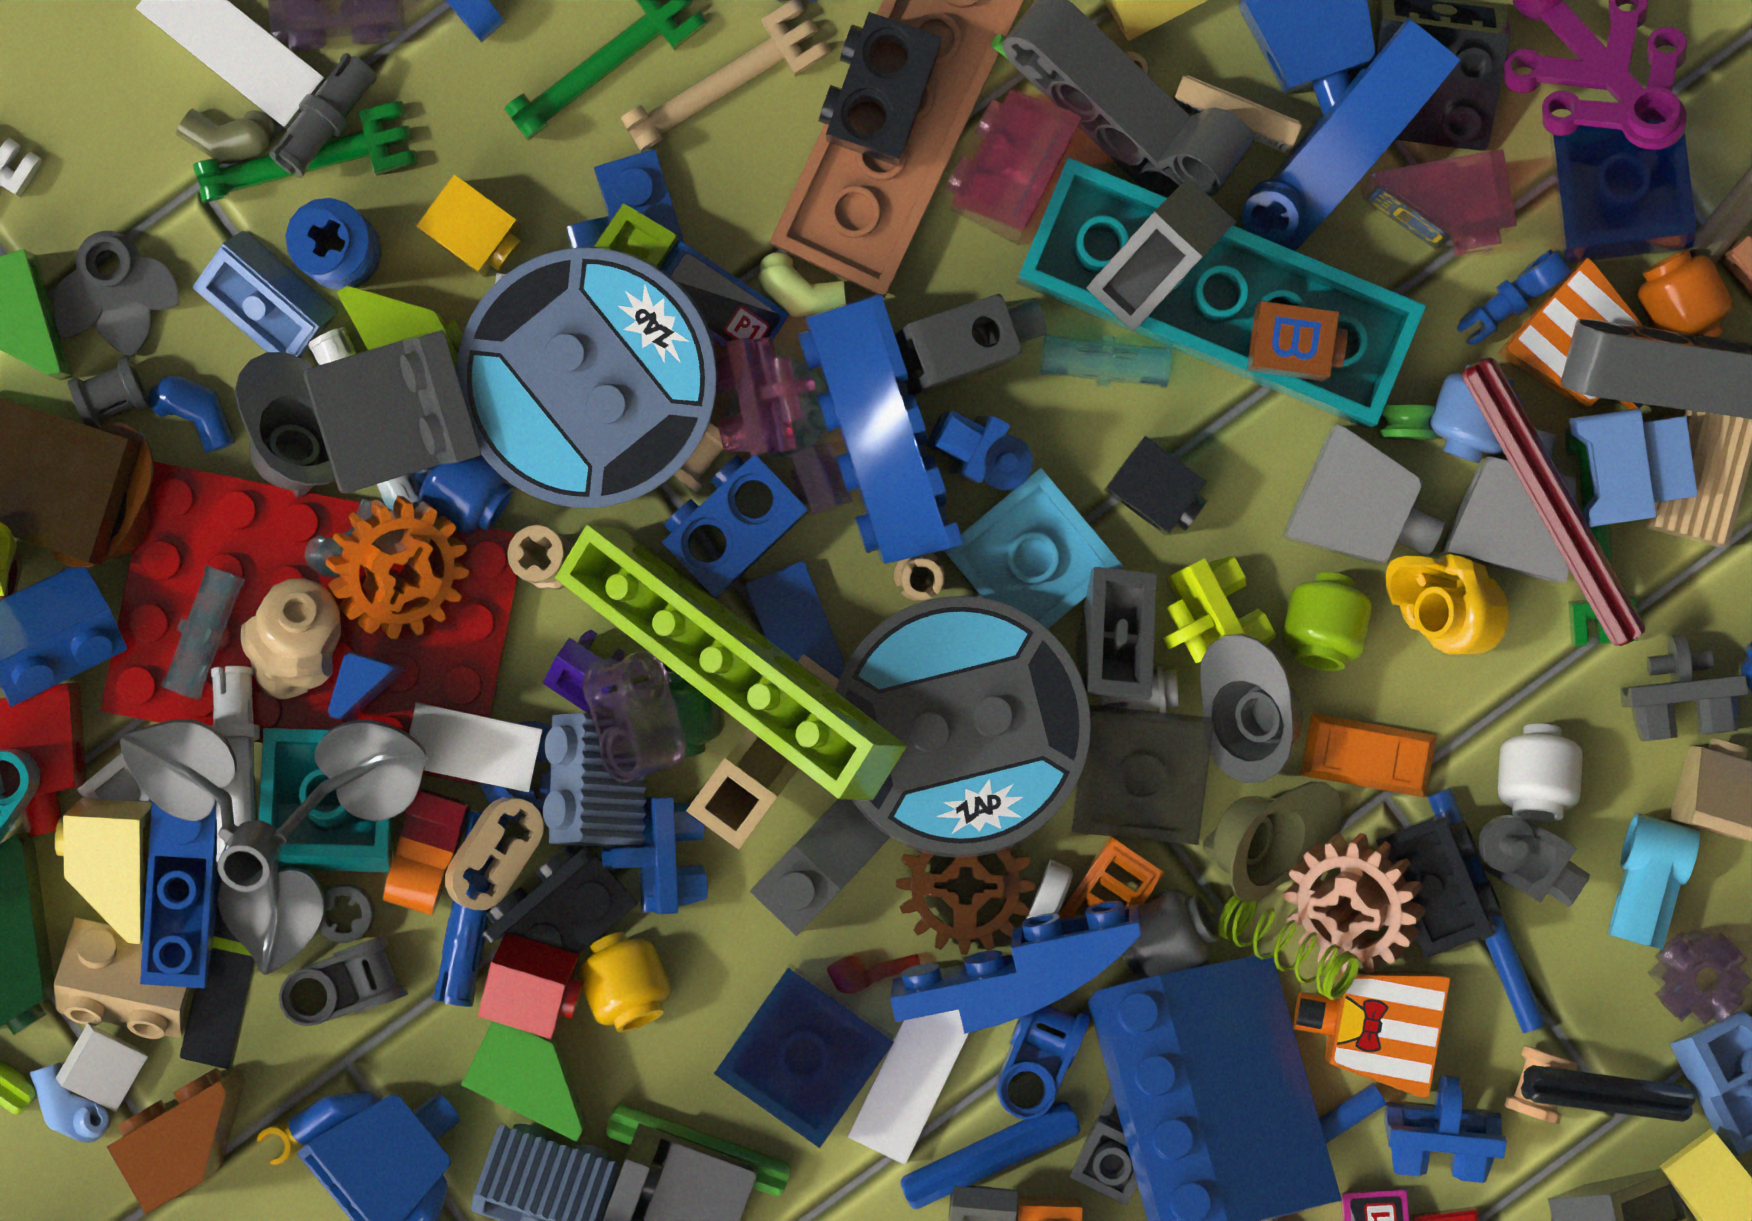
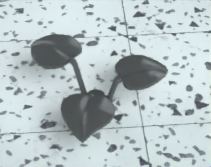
M174 719L130 730L120 740L121 750L131 774L145 794L163 811L179 819L198 821L209 815L216 801L219 803L222 827L218 832V836L227 842L218 860V872L223 880L218 890L217 902L219 911L230 932L248 950L259 970L264 975L272 973L288 963L307 946L319 928L325 911V896L314 875L298 867H287L279 870L277 861L282 852V845L286 843L289 835L319 802L335 789L341 806L356 817L379 821L398 815L411 804L417 795L428 760L425 748L409 733L396 726L373 720H354L342 723L326 733L315 749V762L329 779L319 784L280 828L275 829L269 823L260 820L247 821L239 826L234 824L232 797L222 788L226 787L234 778L237 771V761L230 743L212 726L192 719Z

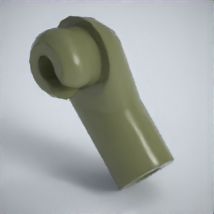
M192 108L180 122L176 135L210 157L219 159L221 163L232 164L258 156L269 146V140L275 133V126L272 119L262 111H249L245 114L244 118L220 126Z

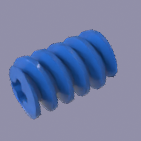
M333 198L314 199L301 206L289 220L285 235L288 254L295 266L324 287L340 290L348 285L357 288L369 281L378 269L382 254L380 237L372 223L348 203ZM329 238L334 240L343 239L345 246L341 252L332 249L328 251L324 248L326 241Z

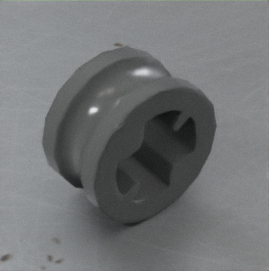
M342 884L324 893L325 911L318 930L327 939L336 943H349L361 938L370 930L375 920V907L371 897L364 889L355 885ZM338 896L351 897L349 905L352 906L358 903L362 910V917L352 921V931L350 932L339 930L341 922H336L332 925L329 920L328 910L338 906Z

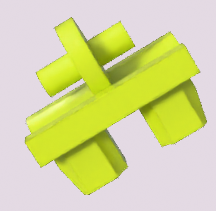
M1229 556L1209 563L1203 558L1166 577L1178 599L1177 602L1166 607L1177 628L1176 631L1162 638L1167 650L1185 642L1195 663L1202 661L1209 645L1224 635L1244 634L1259 639L1265 645L1276 637V633L1266 614L1259 608L1237 619L1226 597L1246 586V577L1235 557Z

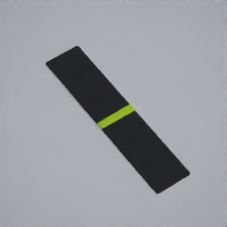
M217 907L207 987L195 988L180 1058L228 1069L254 959L230 932L222 919L219 907Z

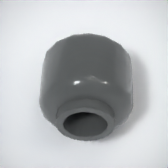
M1169 889L1147 899L1143 905L1139 906L1141 913V936L1122 954L1132 971L1137 972L1143 969L1149 977L1200 967L1209 962L1212 955V943L1218 941L1219 936L1214 919L1201 897L1198 895L1189 897L1182 890Z

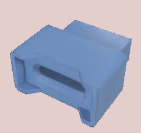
M1638 408L1569 418L1571 435L1586 445L1593 496L1583 508L1582 514L1589 527L1656 518L1654 503L1698 496L1686 416L1643 422L1641 409Z

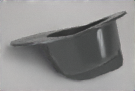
M266 352L251 359L238 375L235 388L238 410L250 437L249 452L254 468L263 479L276 487L292 490L297 498L307 495L314 485H326L336 480L304 379V371L313 366L304 359L286 352Z
M1244 634L1224 635L1209 645L1201 661L1200 683L1206 747L1215 764L1229 777L1244 783L1265 782L1280 773L1290 758L1292 746L1299 737L1303 724L1302 703L1295 690L1290 686L1286 669L1274 651L1259 639Z

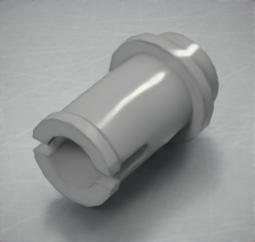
M1156 664L1157 671H1153L1152 697L1149 700L1101 695L1102 715L1111 712L1160 709V715H1167L1166 708L1179 707L1176 669L1163 670V664Z

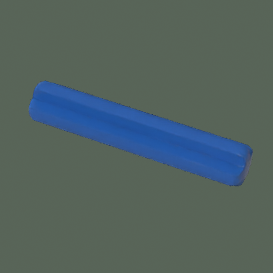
M1061 1102L1050 1107L1046 1113L1038 1118L1022 1120L903 1176L900 1180L902 1191L913 1209L922 1208L952 1194L953 1186L967 1187L1078 1135L1081 1131L1080 1124L1071 1105L1068 1102Z

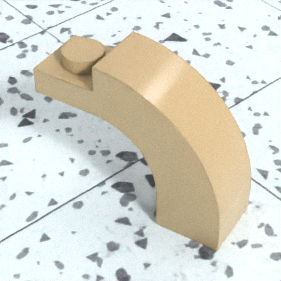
M803 654L798 663L836 691L839 680ZM748 729L729 755L724 758L686 811L739 850L799 768Z

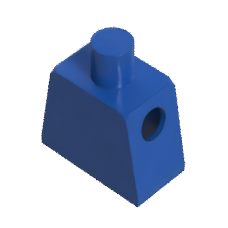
M1240 0L1238 3L1241 15L1283 92L1291 94L1313 86L1323 117L1352 82L1350 74L1360 71L1362 68H1368L1376 58L1367 0Z

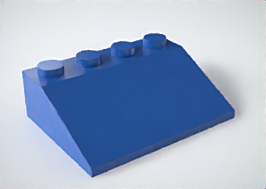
M1251 956L1160 974L1097 990L1087 1000L1147 1221H1267L1342 1201L1273 956L1267 959Z

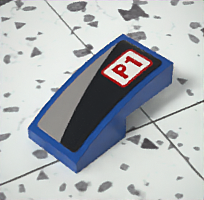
M679 240L660 267L673 277L692 297L708 324L713 341L755 368L790 314Z

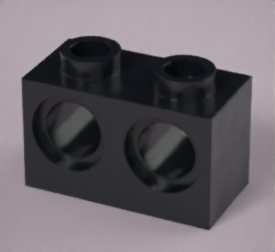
M868 12L863 28L852 24L840 56L841 62L850 64L842 88L830 85L818 122L829 125L826 132V141L899 167L941 48L942 37ZM893 42L904 49L907 61L900 70L893 73H884L872 65L869 58L872 50L880 43ZM863 102H871L880 106L886 115V121L882 128L872 134H863L856 131L848 120L851 110L856 105Z

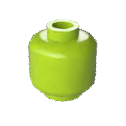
M1321 572L1316 575V581L1301 583L1292 590L1283 637L1285 645L1296 653L1295 660L1299 664L1316 670L1340 671L1345 668L1346 662L1354 661L1363 655L1372 612L1371 601L1363 592L1353 588L1354 580L1352 578L1334 572Z

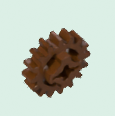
M1014 846L995 852L1002 860L1007 873L989 872L978 861V856L953 858L941 871L924 872L928 862L933 857L932 854L921 852L919 856L903 853L901 861L913 870L911 876L896 879L897 888L910 890L912 893V898L900 905L901 912L903 914L918 911L921 918L917 921L913 931L917 935L925 933L930 928L937 931L935 948L939 950L947 944L949 938L958 939L961 955H968L971 940L980 938L983 946L988 951L994 949V940L991 933L1000 929L1004 934L1012 937L1014 927L1008 920L1012 913L1024 916L1029 915L1030 908L1018 900L1020 892L1035 890V882L1020 878L1018 872L1031 863L1029 856L1013 858L1009 852ZM961 867H970L975 879L983 880L984 883H996V886H983L982 890H974L971 894V901L962 902L959 901L956 890L947 889L946 886H936L934 883L956 879L959 876ZM924 896L941 897L953 909V925L942 921L934 915L927 906ZM1006 897L1004 904L996 915L976 926L977 911L990 898Z

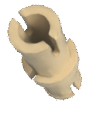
M933 553L897 561L893 570L894 583L896 587L900 585L903 587L900 593L905 598L913 601H926L940 592L945 581V571L942 564L937 565L934 562L938 558ZM915 566L928 568L926 582L922 585L920 583H910L911 569Z

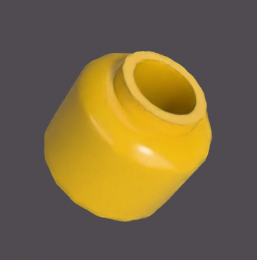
M617 932L607 935L589 946L592 956L587 958L579 967L578 980L584 982L582 990L594 1019L598 1023L607 1026L615 1025L617 1032L621 1033L645 1026L664 1014L662 1005L670 996L671 986L656 949L651 942L644 939L627 940L624 932Z

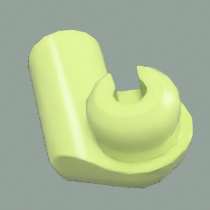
M781 252L765 256L760 263L758 282L763 294L792 317L809 316L846 304L844 281L810 284L793 268V259Z

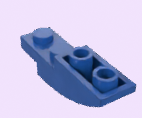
M1121 901L1101 902L1088 907L1085 910L1086 915L1060 920L1058 914L1054 913L1037 915L1023 921L1022 928L1013 929L1012 955L1003 956L1001 951L990 950L967 957L963 965L940 969L937 963H924L907 968L901 973L902 977L894 978L892 983L890 1001L895 1022L959 1010L964 1034L1001 1025L1052 1004L1095 978L1116 961L1141 936L1139 904L1124 907Z

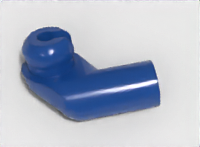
M166 376L160 380L159 384L151 388L148 396L151 409L161 417L176 415L193 421L205 454L224 449L235 443L219 398L211 388L183 376Z

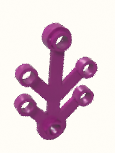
M1513 0L1516 9L1525 17L1532 20H1543L1579 60L1540 56L1537 52L1530 49L1515 50L1506 57L1504 62V81L1509 89L1517 93H1529L1536 90L1541 83L1608 90L1619 102L1579 100L1575 94L1568 91L1553 92L1545 98L1542 104V123L1548 132L1558 136H1565L1575 132L1580 125L1619 129L1623 131L1626 138L1634 145L1651 150L1669 147L1683 136L1687 124V113L1682 102L1672 91L1676 69L1680 68L1686 60L1687 39L1685 35L1673 27H1662L1651 33L1647 46V59L1651 65V70L1646 88H1643L1629 73L1637 28L1647 19L1648 0H1609L1611 27L1607 48L1563 0ZM1624 4H1632L1638 8L1633 11H1623L1618 7ZM1669 45L1677 50L1672 53H1663L1657 50V48ZM1520 67H1528L1533 72L1527 75H1520L1515 73L1514 70ZM1558 109H1565L1572 114L1566 117H1557L1552 112ZM1654 119L1659 120L1662 123L1650 124L1646 123V121Z

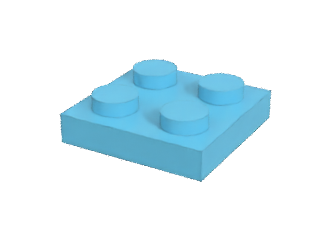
M1042 468L1037 470L1024 484L1018 486L963 532L961 537L964 545L943 550L982 598L1012 606L1028 614L1046 629L1086 597L1091 570L1094 567L1120 569L1123 566Z

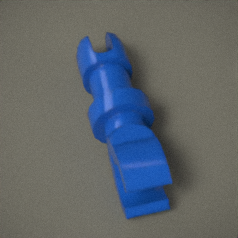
M1551 249L1528 265L1515 281L1510 283L1506 279L1496 287L1498 294L1483 306L1477 305L1465 314L1458 323V332H1462L1477 321H1480L1481 327L1467 338L1466 343L1475 345L1486 340L1497 331L1496 326L1510 315L1515 313L1519 317L1530 309L1527 302L1563 280L1571 272L1570 268L1557 251L1553 253Z

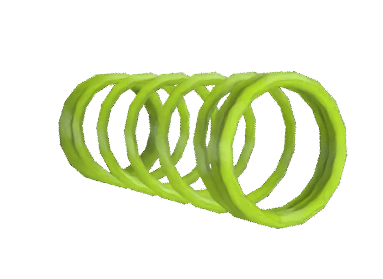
M1234 895L1226 903L1218 919L1217 929L1220 936L1227 940L1233 939L1239 947H1247L1253 944L1254 953L1260 959L1274 956L1275 965L1280 971H1289L1295 968L1296 977L1303 984L1316 980L1319 993L1331 1000L1340 998L1350 988L1358 972L1359 962L1356 955L1346 951L1336 957L1338 946L1333 944L1328 947L1322 956L1317 974L1310 979H1304L1299 974V965L1307 958L1315 946L1317 940L1316 932H1311L1303 940L1295 963L1289 967H1283L1278 962V953L1293 936L1296 928L1295 920L1287 922L1282 928L1274 951L1268 955H1262L1257 950V941L1270 928L1275 917L1274 908L1266 910L1256 926L1253 940L1242 943L1238 941L1237 937L1246 930L1252 921L1256 911V902L1243 901L1236 912L1233 927L1228 932L1226 930L1229 918L1235 907L1242 900ZM1271 913L1266 926L1259 933L1265 918ZM1292 924V927H1291V929H1290L1289 934L1287 935L1286 939H1285V940L1282 942V944L1280 945L1281 940H1282V938H1283V936H1284L1286 930H1287V929L1289 928V926ZM1313 937L1307 951L1301 957L1307 942ZM1333 950L1332 956L1323 968L1325 960L1327 959L1329 953ZM1348 961L1345 972L1343 973L1342 977L1337 982V984L1332 988V984L1337 973L1339 972L1341 967ZM1326 972L1323 980V988H1321L1320 977Z

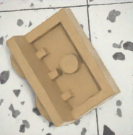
M74 918L53 984L56 1009L59 1013L65 1014L70 1020L82 1025L89 1023L96 1026L104 1022L127 1027L132 1033L149 1039H159L164 1035L175 1038L181 1037L184 1029V1008L190 987L140 984L143 941L141 944L127 943L111 925L80 918Z

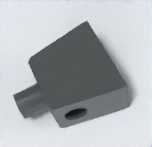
M995 294L909 323L895 334L908 374V381L905 382L908 393H912L914 398L1004 366L1022 354L1020 343L1046 335L1047 327L1042 310L1034 298L1007 307L1001 294ZM972 329L982 335L985 343L984 347L974 340Z

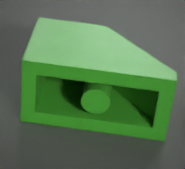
M22 249L0 256V350L48 376L59 380L71 377L72 373L61 337L55 326L53 310L36 255Z
M492 1021L461 1085L577 1142L587 1123L558 1039L553 1036L552 1039Z

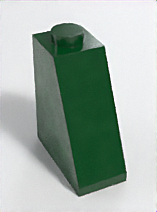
M26 832L15 834L0 844V1030L8 1026L13 1035L46 1016L41 1004L55 996L35 842L32 838H27Z

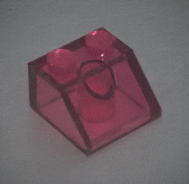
M1011 89L1003 104L992 99L975 131V134L985 138L975 159L971 160L962 156L945 190L955 194L950 210L1018 245L1076 134L1082 116Z

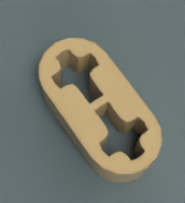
M502 797L493 801L484 810L450 862L445 873L446 889L449 896L457 904L472 910H487L496 906L505 897L540 843L544 832V821L540 811L532 803L515 797ZM520 811L523 815L520 818L519 824L526 830L524 836L521 839L509 837L498 851L495 847L505 832V829L498 824L500 817L503 814L515 816ZM491 856L494 859L484 874L486 881L491 883L489 890L486 893L474 891L468 897L466 892L470 884L463 878L464 872L468 868L479 871Z

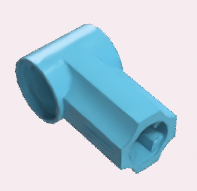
M1638 813L1633 816L1623 843L1620 866L1624 869L1607 934L1663 950L1680 885L1687 883L1695 865L1700 843L1699 830Z

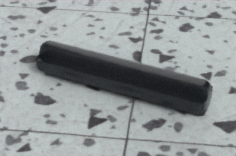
M1532 1065L1524 1071L1521 1093L1525 1099H1530L1535 1103L1684 1122L1693 1115L1692 1105L1695 1102V1094L1690 1088H1684L1682 1085Z

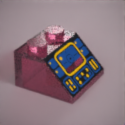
M1503 149L1374 172L1360 186L1363 200L1435 250L1453 247L1455 258L1493 251L1494 246L1502 244L1501 237L1517 226Z

